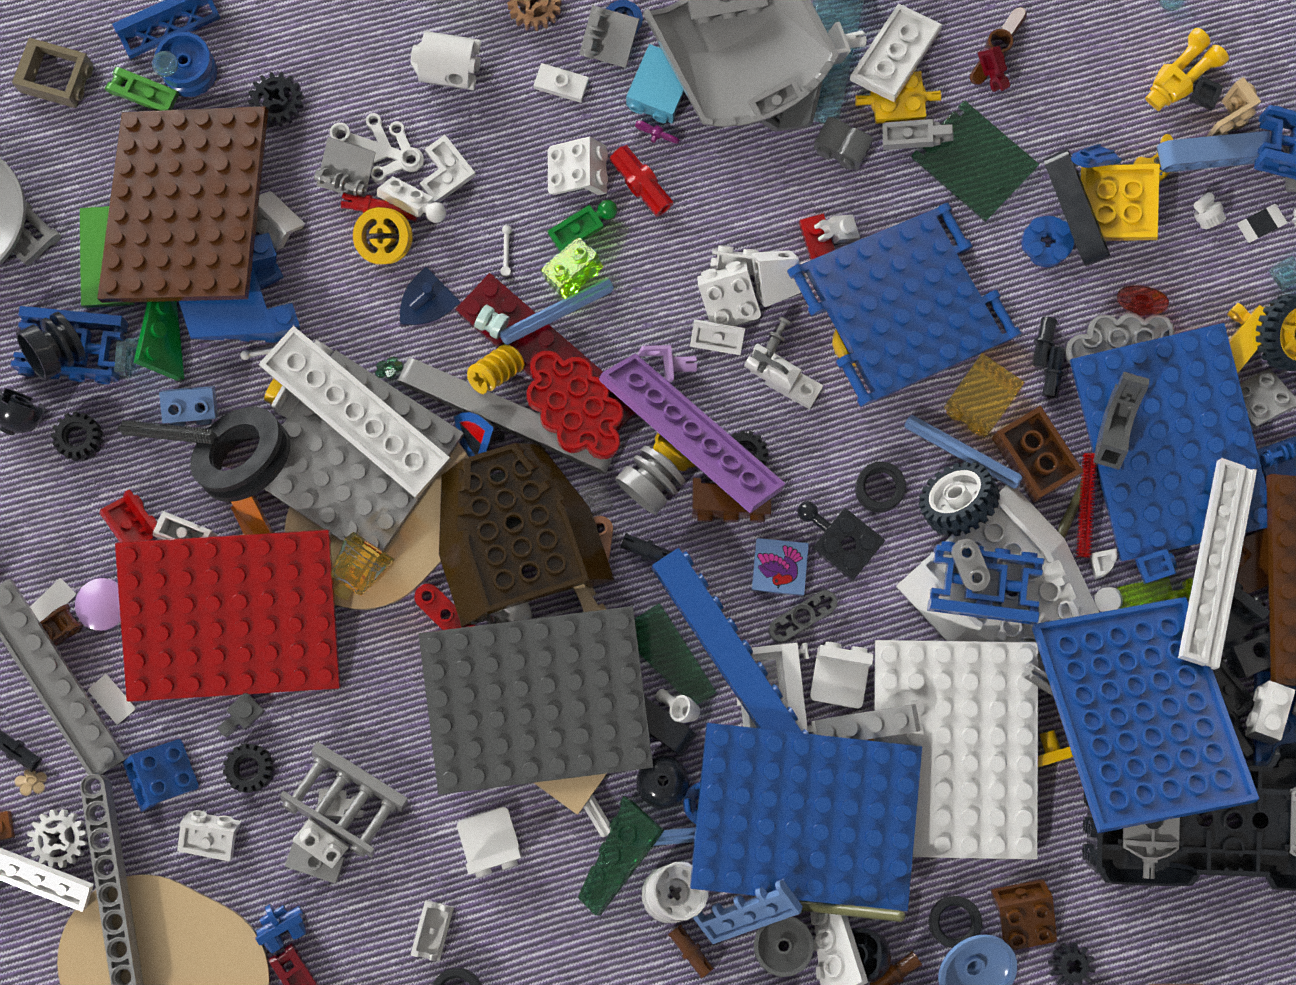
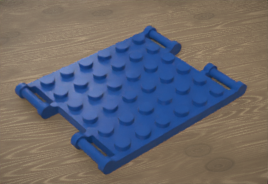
M944 203L936 209L803 264H797L787 270L789 277L795 280L808 304V312L811 317L827 311L850 353L836 360L839 369L842 368L858 397L857 402L860 407L869 405L994 349L1022 334L1019 327H1015L999 299L1001 295L998 290H993L981 297L958 255L968 251L973 245L963 235L951 213L952 208L949 203ZM937 218H943L957 243L956 246L951 244ZM803 274H807L821 302L817 301ZM986 305H992L1006 333H1001ZM853 363L856 364L871 393H867L852 365Z

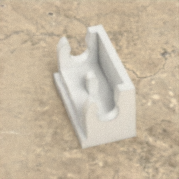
M429 900L425 901L411 956L424 957L431 961H440L454 907Z

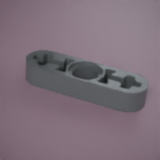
M828 590L820 591L774 619L768 629L770 638L778 643L785 642L831 614L837 607L835 594ZM820 597L830 598V609L827 610L826 607L818 609L816 612L820 616L816 617L813 608L808 604L812 602L813 607L821 602ZM800 609H805L810 614V621L806 624L799 623L795 618L796 612ZM790 616L792 624L798 629L793 631L791 626L786 629V636L782 637L781 634L775 635L776 624L779 623L780 626L786 625L789 622L786 617Z

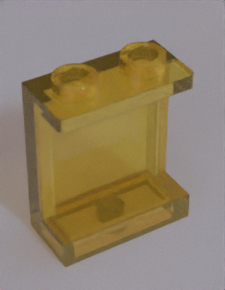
M981 353L945 404L944 409L947 410V415L956 421L961 420L969 425L968 429L978 436L983 435L986 437L1025 382Z

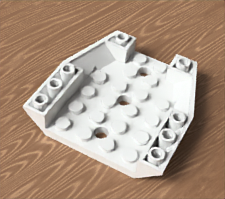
M1006 485L999 492L998 508H994L995 513L993 516L987 515L988 522L985 524L979 523L980 528L975 530L972 527L970 528L971 533L966 535L963 531H961L960 536L952 534L946 540L956 543L961 539H970L983 546L984 551L995 552V548L1011 550V554L1021 555V552H1033L1038 554L1037 558H1044L1042 576L1028 577L1026 600L1039 602L1038 623L1099 613L1066 540L1017 488L1013 489ZM934 552L896 586L946 641L1036 642L1032 631L1033 625L927 611L930 589H944L946 565L933 563ZM944 555V556H943V557L952 558V556H950V555ZM997 562V564L1008 565L1006 580L1020 581L1021 569L1024 567L1033 568V566ZM954 563L953 573H958V570ZM988 570L990 574L988 586L981 591H972V593L997 596L999 572ZM977 572L974 573V583H978L981 580V575ZM951 584L949 597L939 596V599L975 603L974 600L964 599L965 586L961 584ZM1005 592L1004 603H993L992 605L1028 610L1027 607L1017 606L1019 592L1015 597L1008 596ZM1038 650V668L1043 671L1045 668Z

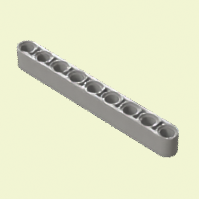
M408 358L397 380L404 387L458 411L480 414L493 426L533 444H540L544 449L596 472L606 474L613 457L597 459L587 449L578 453L564 451L557 442V433L549 432L543 428L540 421L541 414L488 391L484 395L473 389L470 383L416 359Z
M89 774L82 779L80 790L111 985H144L112 784L108 777L104 775ZM98 779L101 783V789L98 793L94 794L91 790V785ZM102 806L105 809V816L99 821L95 816V812L98 807ZM103 833H107L110 838V842L105 848L100 845V837ZM107 860H111L114 864V870L109 875L104 871V864ZM112 887H115L118 891V898L114 902L108 897V892ZM116 914L120 915L123 920V924L119 929H116L112 924V919ZM119 942H124L127 946V952L123 957L117 953ZM124 969L131 973V981L128 984H125L121 979V973Z

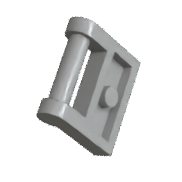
M26 202L25 218L43 237L37 241L23 227L20 239L12 252L27 267L48 247L55 245L61 238V235L55 229H51L32 211L33 208L28 202Z

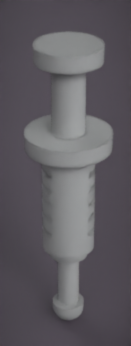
M783 317L778 319L780 324L776 332L770 331L769 333L771 338L766 349L775 353L780 341L784 342L785 338L781 334L785 326L791 323Z

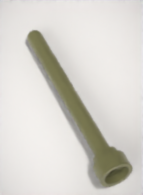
M798 900L803 906L801 913L808 911L902 922L906 917L905 913L901 910Z

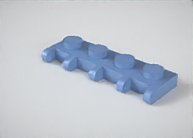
M780 880L775 883L777 889L775 891L767 893L763 887L755 890L756 898L745 901L741 895H738L733 899L735 905L724 909L720 903L712 905L713 913L705 916L701 911L693 918L711 943L715 944L801 913L803 906L786 883Z

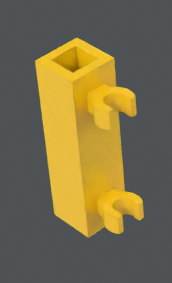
M1237 302L1227 313L1228 317L1241 324L1229 339L1237 374L1258 349L1257 346L1261 344L1256 342V336L1260 335V332L1256 331V327L1262 326V322L1258 321L1260 315H1266L1263 312L1265 307L1261 305L1249 313L1243 305Z

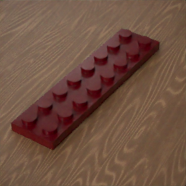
M491 273L455 308V311L473 327L480 311L485 305L494 308V311L498 314L503 313L509 316L510 319L507 327L535 314L529 306ZM549 324L507 344L514 347L521 354L525 364L523 371L532 379L530 363L532 358L541 351L555 352L563 361L571 357L583 358L590 363L593 369V376L600 378L601 373H603L600 368ZM475 328L496 348L504 345L501 337L495 339L490 336L488 331H481ZM609 390V397L616 399L623 408L622 422L616 428V431L619 432L636 413Z

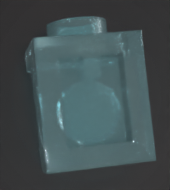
M127 338L125 342L117 341L114 372L121 378H131L132 370L136 368L134 363L135 355L133 353H136L139 339Z

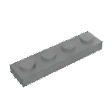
M916 704L815 720L817 735L860 740L921 731Z

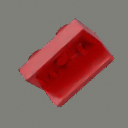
M130 489L124 492L121 499L100 509L99 514L119 542L156 540V537L153 536V531L157 525L156 519L152 515L149 516L141 498L138 495H134Z

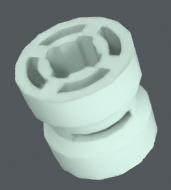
M485 305L480 311L474 327L481 331L486 330L490 333V336L499 339L500 332L507 327L510 317L503 313L498 314L494 311V308Z

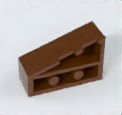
M693 478L692 518H697L698 522H713V518H723L724 522L734 523L739 522V518H750V522L762 523L765 522V519H770L771 499L749 513L716 483H701V478Z

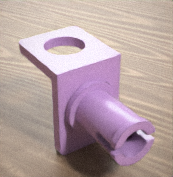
M671 345L642 346L638 351L639 357L663 356L664 375L670 384L674 380V372L697 371V363H694L697 361L696 356L674 357Z

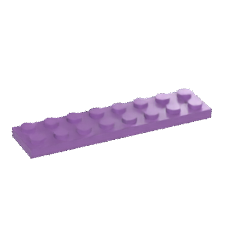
M636 353L601 373L599 380L749 513L783 490L786 483Z

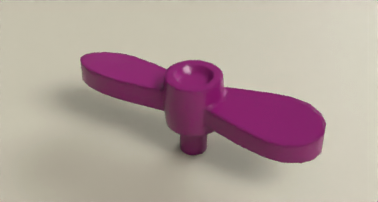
M638 120L635 124L637 129L651 134V142L653 143L660 138L676 144L680 141L677 137L665 133L664 129L660 126L653 127L641 120Z

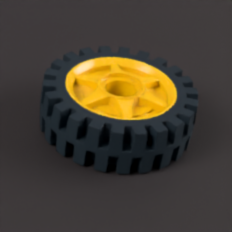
M1285 294L1270 301V306H1265L1263 309L1266 315H1260L1258 321L1262 322V326L1256 327V331L1260 332V335L1256 336V342L1261 343L1257 348L1259 352L1263 353L1261 357L1267 361L1268 365L1281 370L1296 371V294Z

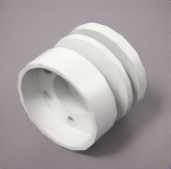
M674 862L652 871L645 879L642 887V902L646 911L654 919L663 923H677L697 916L705 907L708 891L690 889L691 864ZM673 889L675 894H673V898L669 899L667 895Z

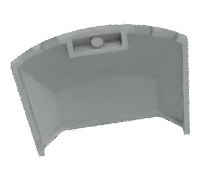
M679 0L661 9L650 11L648 8L644 10L643 15L702 124L731 127L760 122L795 106L823 81L833 67L839 54L811 0H767L768 6L762 7V12L748 15L747 10L737 11L738 17L723 19L722 14L712 16L713 21L698 24L697 19L691 20L688 0ZM720 0V1H722V2H730V1H732V0Z

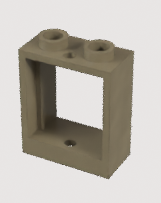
M29 37L12 84L20 93L77 108L78 102L84 97L86 80L92 75L93 63L86 53ZM44 54L76 62L65 91L34 83Z

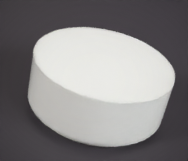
M1105 587L1096 593L1094 602L1099 611L1105 612L1120 609L1123 597L1116 588Z

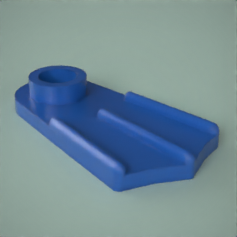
M1096 144L1073 153L1071 160L1081 167L1091 168L1120 164L1122 158L1116 155L1115 150H1109L1102 147L1101 144Z

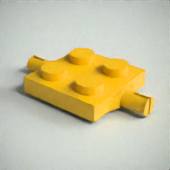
M921 71L913 72L894 102L872 91L870 95H855L856 106L871 105L875 124L925 120L926 101H941V90H925Z

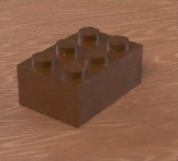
M1041 405L1000 429L991 438L1011 470L1022 475L1020 484L1033 504L1084 472Z

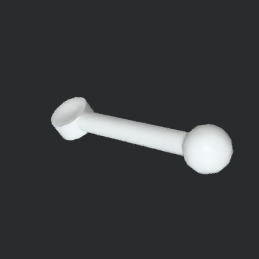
M504 225L502 228L504 234V261L501 275L508 277L511 274L508 264L509 234L512 232V228L509 225Z
M273 348L251 352L244 350L240 356L243 360H248L252 356L268 354Z

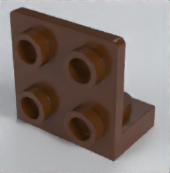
M1044 879L991 889L992 900L999 912L1002 940L1013 951L1057 941L1053 896Z

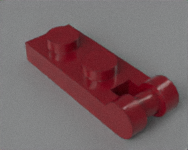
M291 943L284 948L285 951L277 956L275 954L268 959L283 985H319L294 944ZM291 960L295 967L287 972L284 964Z

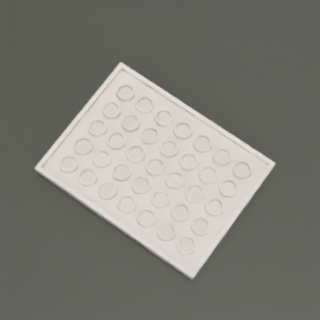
M875 640L874 711L916 704L921 731L874 738V741L922 746L913 857L1037 859L1038 686L1022 676L1026 666L1030 665L1031 667L1034 665L1038 667V646L1036 642Z

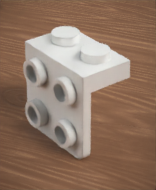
M589 136L550 146L548 149V192L552 195L585 188L597 195L606 194L608 175L606 173L608 153L606 145Z
M731 262L726 265V268L717 271L716 269H708L702 272L700 276H697L698 287L710 322L736 326L760 318L761 312L746 262Z
M825 642V645H820L817 650L810 698L813 701L855 709L861 708L864 700L868 669L872 665L873 654L867 653L868 649L852 646L851 650L841 649V644L834 642Z
M507 808L495 809L457 823V829L467 859L466 868L469 875L475 873L476 878L491 874V868L499 865L502 866V870L518 865L517 860L523 858Z

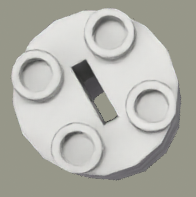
M425 31L422 42L418 45H413L411 52V65L418 75V81L474 91L476 76L473 74L479 72L481 57L476 55H479L481 40Z

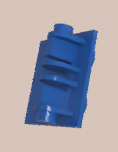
M1296 436L1257 449L1265 477L1270 474L1296 476Z

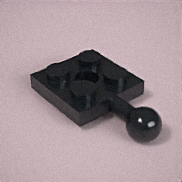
M811 501L802 502L797 509V514L802 521H812L824 531L823 535L811 549L851 581L858 576L885 542L884 538L846 508H843L832 523L818 514L817 506ZM849 537L854 540L855 549L848 552L842 548L841 542L843 538Z

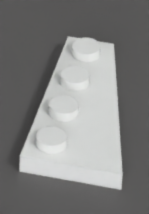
M811 912V923L815 925L816 937L813 939L814 951H817L819 967H816V977L820 979V985H864L868 983L848 917Z

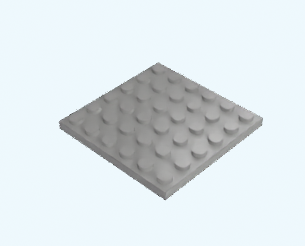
M337 350L334 351L331 355L332 359L450 457L464 437L462 431ZM299 401L282 425L290 438L288 459L278 476L264 490L324 530L330 529L332 535L343 542L346 540L347 545L350 544L355 533L356 538L362 540L360 546L354 548L356 551L360 550L364 539L384 553L431 483L417 499L414 498L304 403Z

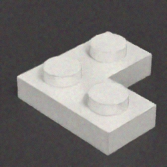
M443 135L425 149L426 154L438 167V170L421 181L420 186L426 194L434 197L433 203H440L476 176L474 170L446 135Z

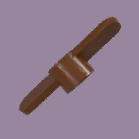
M1022 7L1015 8L1001 29H995L990 33L985 48L993 47L991 41L994 39L1002 40L1007 46L1006 49L1001 50L1004 57H1006L1013 45L1014 35L1027 17L1025 9ZM980 60L970 74V81L974 85L982 84L987 78L984 75Z

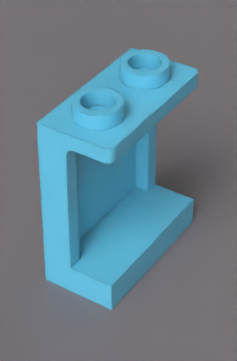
M649 44L626 96V105L637 114L645 113L651 115L654 120L660 123L669 122L672 124L684 90L662 49Z

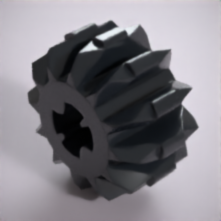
M1072 942L1070 948L1065 943L1060 944L1062 953L1055 949L1052 950V954L1057 959L1056 961L1048 960V964L1055 966V969L1050 970L1049 974L1050 976L1058 975L1055 981L1057 985H1062L1064 982L1065 985H1083L1081 979L1088 983L1092 981L1087 972L1094 973L1096 971L1094 967L1088 966L1089 963L1094 961V957H1085L1088 952L1086 947L1078 950V944ZM1068 961H1076V964H1074V966H1077L1075 971H1067V968H1070L1067 966Z

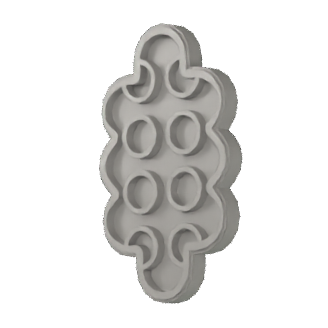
M1125 313L1118 320L1111 315H1099L1088 325L1087 334L1076 335L1069 340L1065 348V356L1070 363V359L1174 335V327L1167 317L1158 314L1151 315L1145 320L1136 313Z

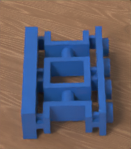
M1269 105L1259 116V128L1271 131L1270 143L1264 142L1258 148L1257 154L1259 156L1255 160L1254 169L1296 180V111L1285 109L1281 106ZM1283 128L1291 130L1290 136L1282 135ZM1282 145L1289 147V154L1281 152Z
M27 306L19 307L18 316L21 318V322H19L18 327L21 330L32 324L41 330V327L38 325L40 320L46 317L50 319V315L58 311L64 315L76 330L78 336L81 337V343L86 354L85 359L78 363L74 361V365L71 367L65 366L59 360L61 372L49 379L57 380L60 376H64L76 382H85V379H94V382L109 385L111 381L119 382L117 374L120 371V365L117 362L108 361L111 340L124 341V332L127 333L128 322L122 316ZM88 329L103 330L101 344H91L92 332ZM14 352L13 357L15 359L11 361L10 366L18 371V374L21 376L34 377L35 372L23 353ZM89 354L99 355L98 366L101 369L81 367H87Z
M942 541L941 545H937L934 548L933 563L946 565L944 589H930L927 611L1029 625L1038 623L1039 602L1026 600L1028 577L1042 576L1044 558H1037L1038 554L1033 552H1021V555L1011 554V550L995 548V552L984 551V547L978 545L987 569L999 572L997 596L972 593V590L965 587L964 599L975 601V603L939 599V596H950L952 583L964 584L959 573H953V558L943 557L944 555L952 556L951 550L955 542ZM969 548L962 550L963 557L967 558L971 555ZM997 562L1033 566V568H1022L1020 581L1006 580L1008 565L997 564ZM1005 590L1019 592L1017 606L1027 607L1028 610L992 605L993 603H1004Z

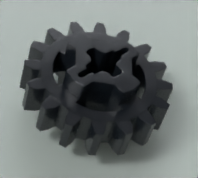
M270 72V78L268 79L261 75L262 82L260 84L253 82L256 90H249L248 92L250 97L253 98L248 100L250 107H261L260 100L262 96L264 98L262 105L268 110L267 123L269 127H272L274 122H277L282 127L284 120L291 124L292 115L295 117L300 116L297 108L301 109L304 107L302 101H300L304 99V95L300 91L299 83H294L291 75L285 79L283 72H280L278 77H275L273 72ZM290 92H292L291 102H289L288 98L290 97Z

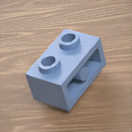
M215 386L169 389L159 392L162 423L186 426V421H196V425L212 424V419L218 417ZM199 403H203L205 409H201ZM173 405L179 408V412L174 410Z

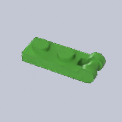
M115 67L112 73L114 77L105 87V90L114 96H120L154 111L172 110L179 97L177 90L120 67ZM123 81H127L125 87H121Z

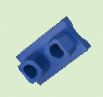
M272 904L265 906L267 915L259 919L263 926L256 930L257 937H255V940L259 946L264 944L271 953H274L284 946V941L279 934L288 930L293 940L305 935L306 927L303 921V911L300 906L288 912L284 905L277 909Z

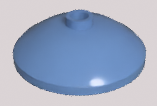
M992 935L972 936L955 945L947 953L939 969V985H1013L1017 974V959L1011 947L1001 938Z

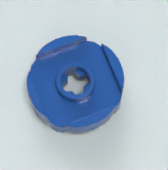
M1041 216L1034 218L1026 227L1022 235L1021 245L1024 253L1031 258L1030 261L1041 267H1054L1069 256L1074 246V239L1066 221H1062L1054 216ZM1049 236L1054 240V243H1051L1050 247H1046L1045 242H1042L1041 238Z

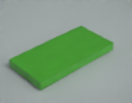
M109 206L80 208L81 306L83 308L134 305V302L101 303L97 299Z

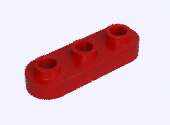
M423 584L417 588L414 595L416 604L442 630L462 628L455 605L436 586ZM426 592L432 593V598L429 601L423 600V595ZM445 610L451 613L448 619H442L441 617L442 612Z

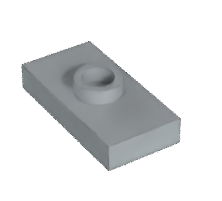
M293 842L285 867L336 884L346 857L342 856L335 866L330 868Z

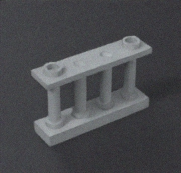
M317 741L311 750L312 757H314V765L292 796L282 791L280 794L281 801L284 802L282 806L293 814H296L298 811L304 816L310 817L322 827L352 845L350 849L361 857L368 855L372 858L375 851L369 845L391 811L398 810L401 813L408 804V798ZM330 767L337 772V778L316 809L313 810L301 801L322 770ZM352 781L360 786L358 788L359 793L338 824H335L324 817L344 785ZM374 795L382 800V806L359 839L346 830L368 797L372 798Z

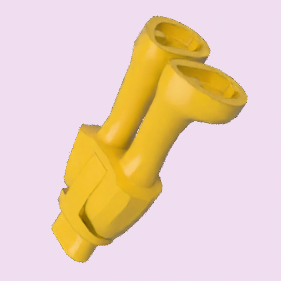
M1194 28L1188 35V47L1175 62L1164 64L1153 82V86L1150 88L1151 92L1145 97V100L1157 111H1160L1165 105L1170 106L1171 103L1181 100L1193 92V83L1207 70L1225 65L1229 61L1228 53L1221 46L1212 45L1196 65L1185 74L1183 72L1184 68L1210 45L1209 35L1200 28Z

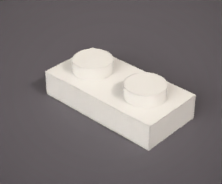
M694 320L690 347L741 355L745 328Z

